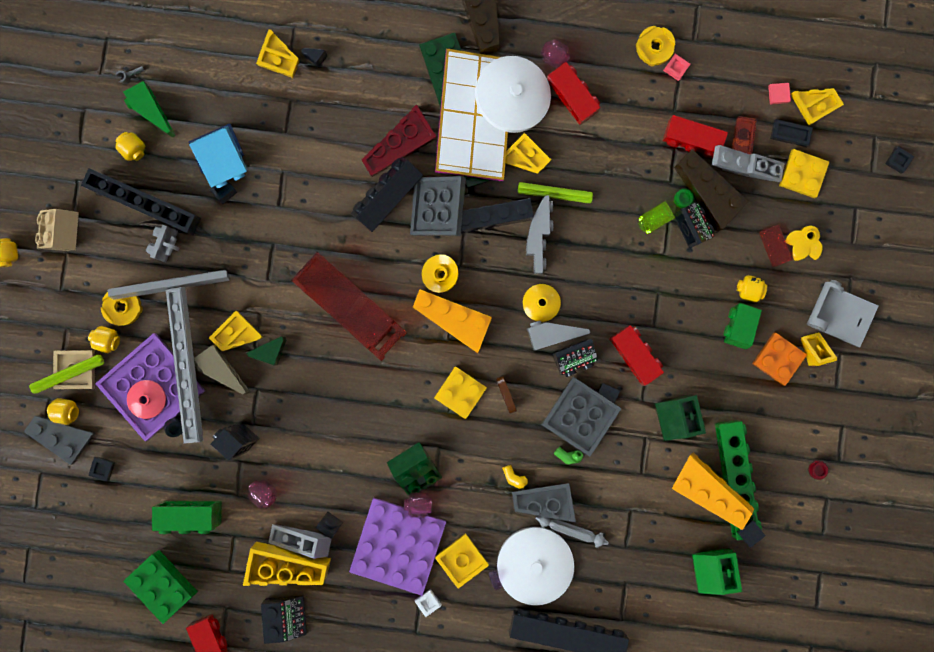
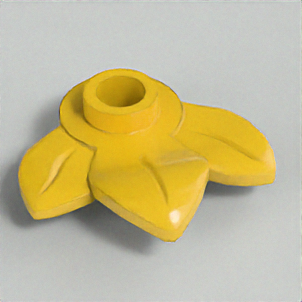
M809 225L801 231H792L785 240L787 244L793 245L792 256L795 261L802 260L808 255L812 259L817 260L822 253V244L819 241L820 232L815 226ZM813 232V237L808 239V233Z

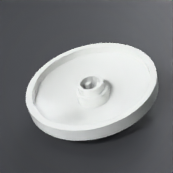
M505 56L492 61L483 69L476 83L475 98L479 111L491 125L502 131L516 133L533 128L544 118L550 106L551 91L545 74L537 65L522 57Z
M527 527L516 531L504 542L497 559V571L502 586L514 599L529 605H543L558 599L567 590L574 574V559L568 544L559 534L547 528Z

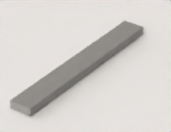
M186 288L167 289L166 297L184 443L202 442L204 440Z

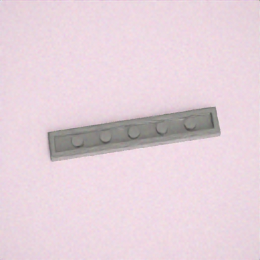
M221 270L111 288L107 291L108 297L116 300L164 292L167 289L178 287L188 288L230 281L228 272Z

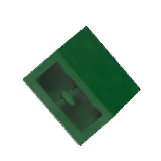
M691 394L654 403L664 441L706 434L697 395Z
M420 442L387 462L394 479L410 498L442 478Z

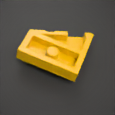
M525 133L506 151V164L539 174L552 161Z

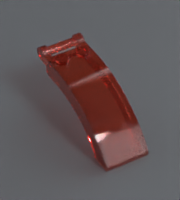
M318 252L313 255L291 280L380 361H383L384 355L402 336L404 337L407 334L399 324ZM394 328L396 332L379 350L375 347Z

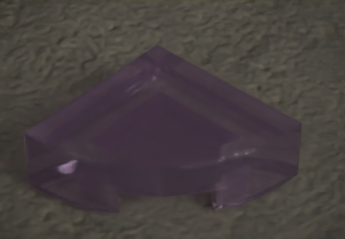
M495 570L489 572V578L495 591L502 589L497 572Z

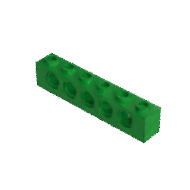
M739 420L715 423L723 480L739 495L745 494V500L754 508L748 522L751 519L754 520L762 530L761 522L757 518L759 506L754 499L756 487L751 479L753 468L748 460L750 449L745 441V435H747L746 426ZM735 436L737 442L734 446H731L730 439ZM738 455L740 461L737 465H734L733 458ZM738 475H742L743 480L740 484L736 483V477ZM730 523L732 537L737 541L743 540L736 532L739 528Z

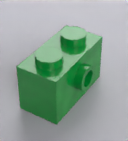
M742 303L732 307L728 318H730L729 325L725 327L723 333L725 336L724 343L745 350L750 348L754 342L762 310Z

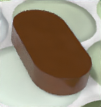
M500 376L496 381L507 409L511 414L517 410L503 376Z

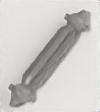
M536 516L535 518L543 529L549 526L552 530L585 542H594L596 548L608 545L609 543L601 532L595 535L592 531L558 519Z

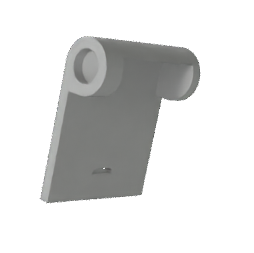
M830 280V282H825L807 325L860 348L878 309V305L845 292L844 288L841 287L842 284L838 281Z

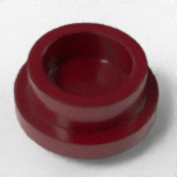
M816 460L809 465L808 472L812 478L821 480L827 476L828 466L823 461Z

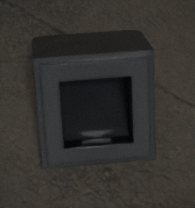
M303 48L301 50L304 57L318 67L321 66L327 57L326 51L322 49Z

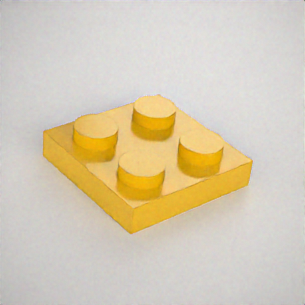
M793 149L789 155L779 186L812 198H817L829 161Z
M455 366L434 399L466 419L487 387Z
M466 533L435 556L437 562L458 589L489 566Z

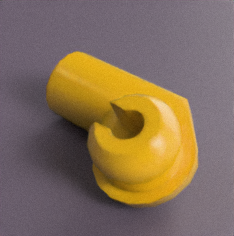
M511 465L503 467L508 484L518 489L524 488L528 484V479L525 476L519 477L514 474Z

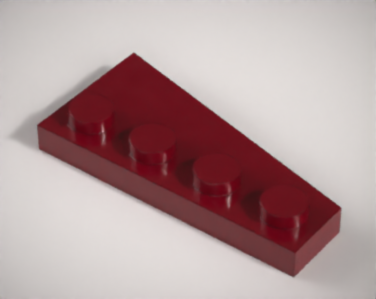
M417 104L362 159L371 177L390 167L396 159L400 157L405 158L436 139L435 133Z

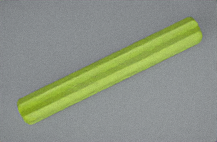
M522 182L518 185L519 194L540 197L549 196V198L591 203L593 199V193Z
M102 355L93 356L30 384L29 388L33 394L39 393L103 365L104 359Z

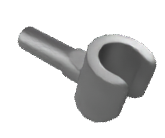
M141 66L127 73L118 71L116 76L122 77L124 75V78L119 82L128 84L131 77L144 71Z

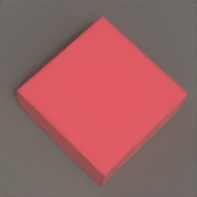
M675 53L663 71L679 81L691 64Z
M789 83L770 84L768 86L770 105L791 102Z

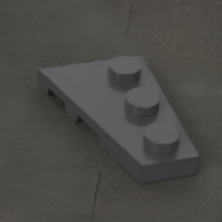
M34 416L24 430L27 435L70 465L75 463L95 435V432L82 430L75 426L54 423L50 419L41 416Z
M569 483L512 492L515 512L576 522Z

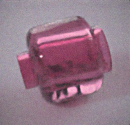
M556 39L550 42L547 41L541 50L542 60L546 64L558 68L569 61V48Z
M255 480L248 487L250 490L248 499L258 508L265 507L267 509L277 499V490L267 480L259 482Z
M412 492L409 494L408 499L404 500V511H408V515L411 518H426L428 513H431L432 498H429L427 493Z

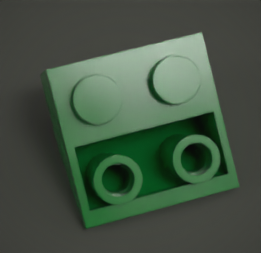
M728 548L692 554L698 593L726 595L742 592L736 552Z

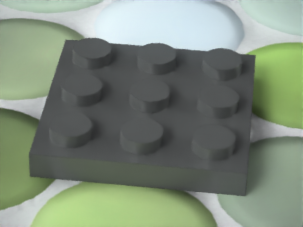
M428 177L418 180L414 185L410 235L461 236L465 177Z
M572 377L541 425L590 457L622 408Z

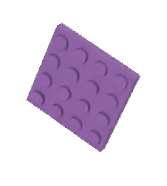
M156 333L148 337L95 383L145 442L164 427L167 420L175 418L180 414L173 352ZM143 380L158 383L166 395L164 409L159 415L150 419H142L135 416L127 405V394L130 388L135 383ZM197 381L199 397L205 392V389ZM145 396L141 398L142 403L147 402V398Z
M373 498L349 572L423 596L446 521Z

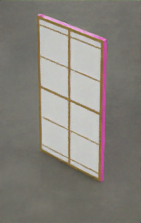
M446 49L435 172L504 181L508 132L494 127L482 116L475 98L476 83L483 69L489 63L501 57Z

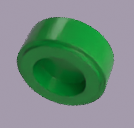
M681 189L674 196V203L682 209L692 205L694 202V194L689 189Z

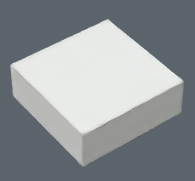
M431 589L425 592L423 596L415 599V603L425 617L442 606Z

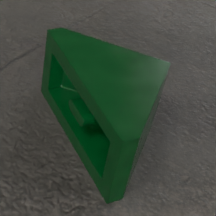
M281 336L247 352V355L271 365H278L287 339L285 336Z

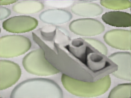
M721 145L715 146L712 165L722 168L723 171L751 178L776 182L782 181L783 162L758 154L750 155Z
M545 196L537 208L527 237L526 256H534V274H542L543 270H546V258H543V251H546V239H542V237L549 236L550 231H553V220H550V212H553V201H549V196Z

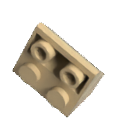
M62 209L40 211L37 216L39 229L35 237L37 249L76 250L79 212Z

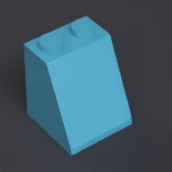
M228 126L189 144L211 187L216 186L220 188L228 184L227 180L231 178L238 180L245 176L244 173L248 169Z

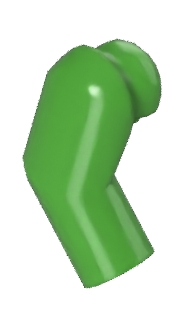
M559 446L554 452L567 465L579 463L583 459V453L580 450L566 452Z

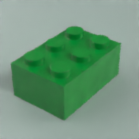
M163 501L152 507V531H159V534H169L171 531H178L179 534H189L191 531H198L199 534H208L221 524L222 501Z
M160 550L149 556L123 581L162 624L170 619L198 592Z

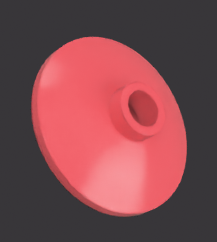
M139 381L130 388L127 394L129 410L135 416L142 419L156 417L162 412L166 404V395L163 388L154 381ZM143 396L147 398L146 403H142L141 398Z

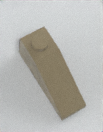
M216 345L210 346L194 358L196 361L195 366L200 373H204L241 394H248L250 392L223 352Z

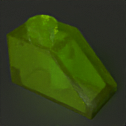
M665 201L638 218L640 220L638 223L642 231H646L649 234L675 219V216Z

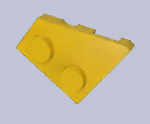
M268 30L256 64L294 78L300 61L299 58L288 49L272 30Z
M834 88L804 92L794 91L790 94L808 125L844 105Z
M235 311L209 337L223 352L263 338L238 311Z

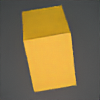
M820 332L801 337L809 366H820L837 361L836 355Z

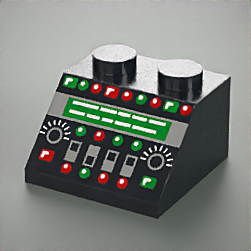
M698 202L673 214L689 249L714 237L713 226L707 222L705 210L701 205L699 206Z
M592 339L584 340L552 353L560 375L565 374L566 377L576 374V369L581 367L584 370L594 366V362L598 361Z
M304 595L268 598L262 602L261 615L264 644L286 642L307 634Z

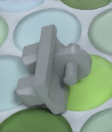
M162 225V227L155 226L153 236L157 237L156 243L148 244L146 252L150 254L151 258L166 263L173 249L179 251V247L174 246L178 231Z

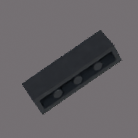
M403 157L396 159L392 163L391 169L387 173L382 174L378 180L379 182L367 191L366 197L355 204L351 214L368 230L373 232L423 174L409 160Z
M531 199L464 210L461 233L531 221L534 218Z
M241 423L238 425L234 424L233 426L230 425L223 430L219 429L213 435L214 441L210 445L229 461L247 453L260 438Z

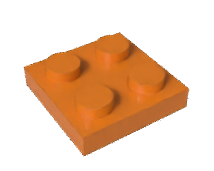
M773 333L752 364L783 386H786L807 354L779 334Z

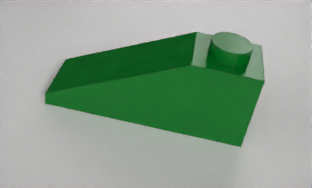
M142 81L123 91L126 97L124 101L130 110L133 109L171 137L176 136L148 84Z

